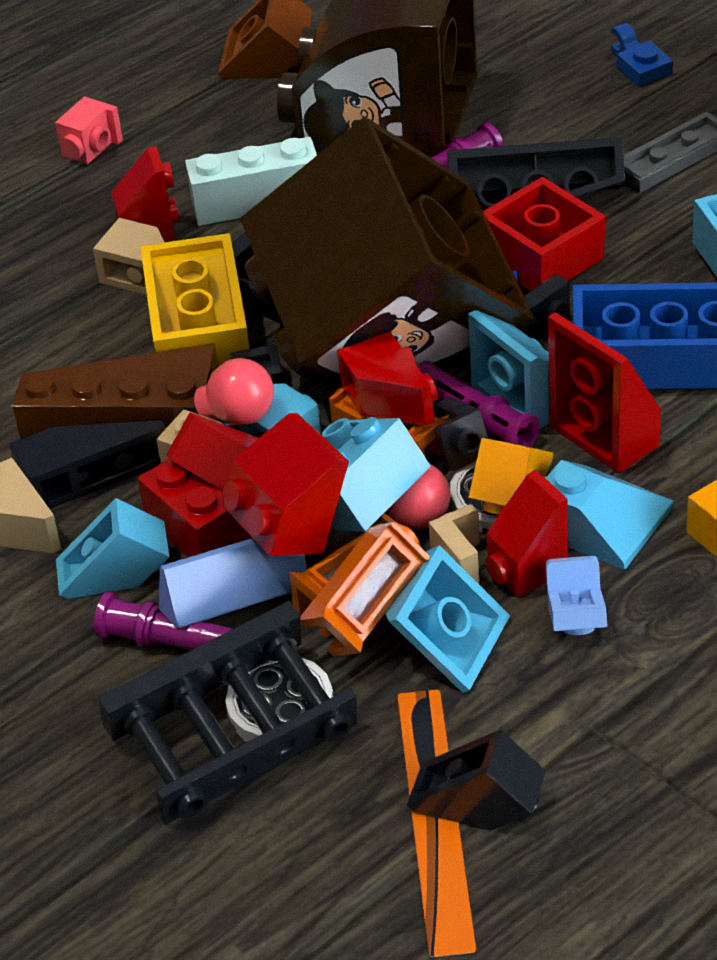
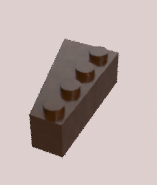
M215 343L21 374L12 405L20 439L54 426L162 420L167 428L183 409L198 414L194 403L195 392L199 387L208 383L212 372L218 368Z

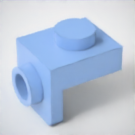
M582 556L547 560L548 609L553 630L563 631L569 635H585L594 631V628L607 627V612L600 589V572L597 557Z

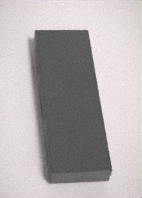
M705 112L625 154V183L641 193L717 152V118Z

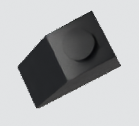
M500 729L423 762L407 806L416 813L494 830L514 821H522L533 814L539 803L538 795L546 770Z

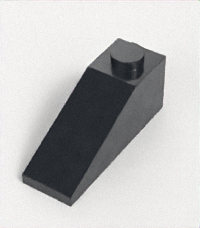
M162 420L54 426L9 443L13 460L48 508L51 509L161 464L156 439L166 427Z

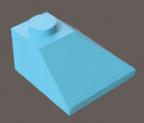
M560 460L545 478L568 499V547L588 556H596L598 560L621 570L627 568L674 508V500L582 464Z
M438 545L426 551L430 559L423 562L385 614L389 622L464 693L471 689L510 615Z

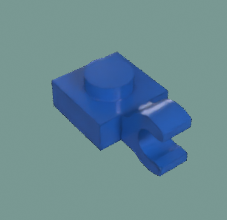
M627 23L612 28V33L619 40L618 43L611 45L612 52L617 56L616 67L638 87L673 73V60L651 40L640 44L635 31Z

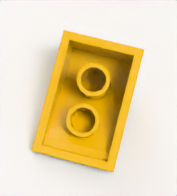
M230 233L140 246L155 352L215 343L219 367L224 362L231 360V352L249 349L247 326Z

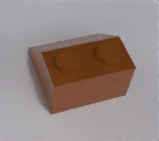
M258 0L228 30L218 74L223 78H280L290 67L292 69L299 67V40L303 28L310 27L313 10L301 0Z

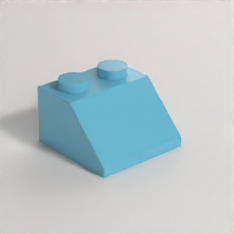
M478 310L470 312L468 314L471 386L488 397L499 395L506 398L510 403V407L522 414L531 413L535 415L540 421V429L550 424L549 352L537 340L529 338L514 325Z

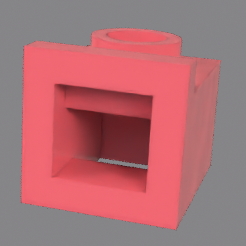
M85 96L55 122L61 155L87 165L111 143L119 145L123 141L118 108Z

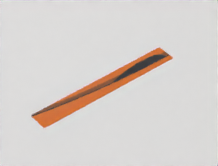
M437 689L398 694L409 795L413 789L421 764L449 751L441 693ZM412 811L429 956L440 957L474 953L476 951L459 823Z

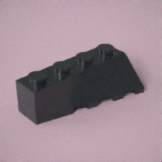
M622 137L447 150V168L469 181L483 211L541 177L546 178L576 198L601 189L621 188L625 182Z

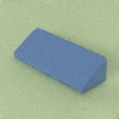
M251 538L160 566L159 610L175 627L183 628L291 593L289 571L304 572L307 570L304 554L270 556Z

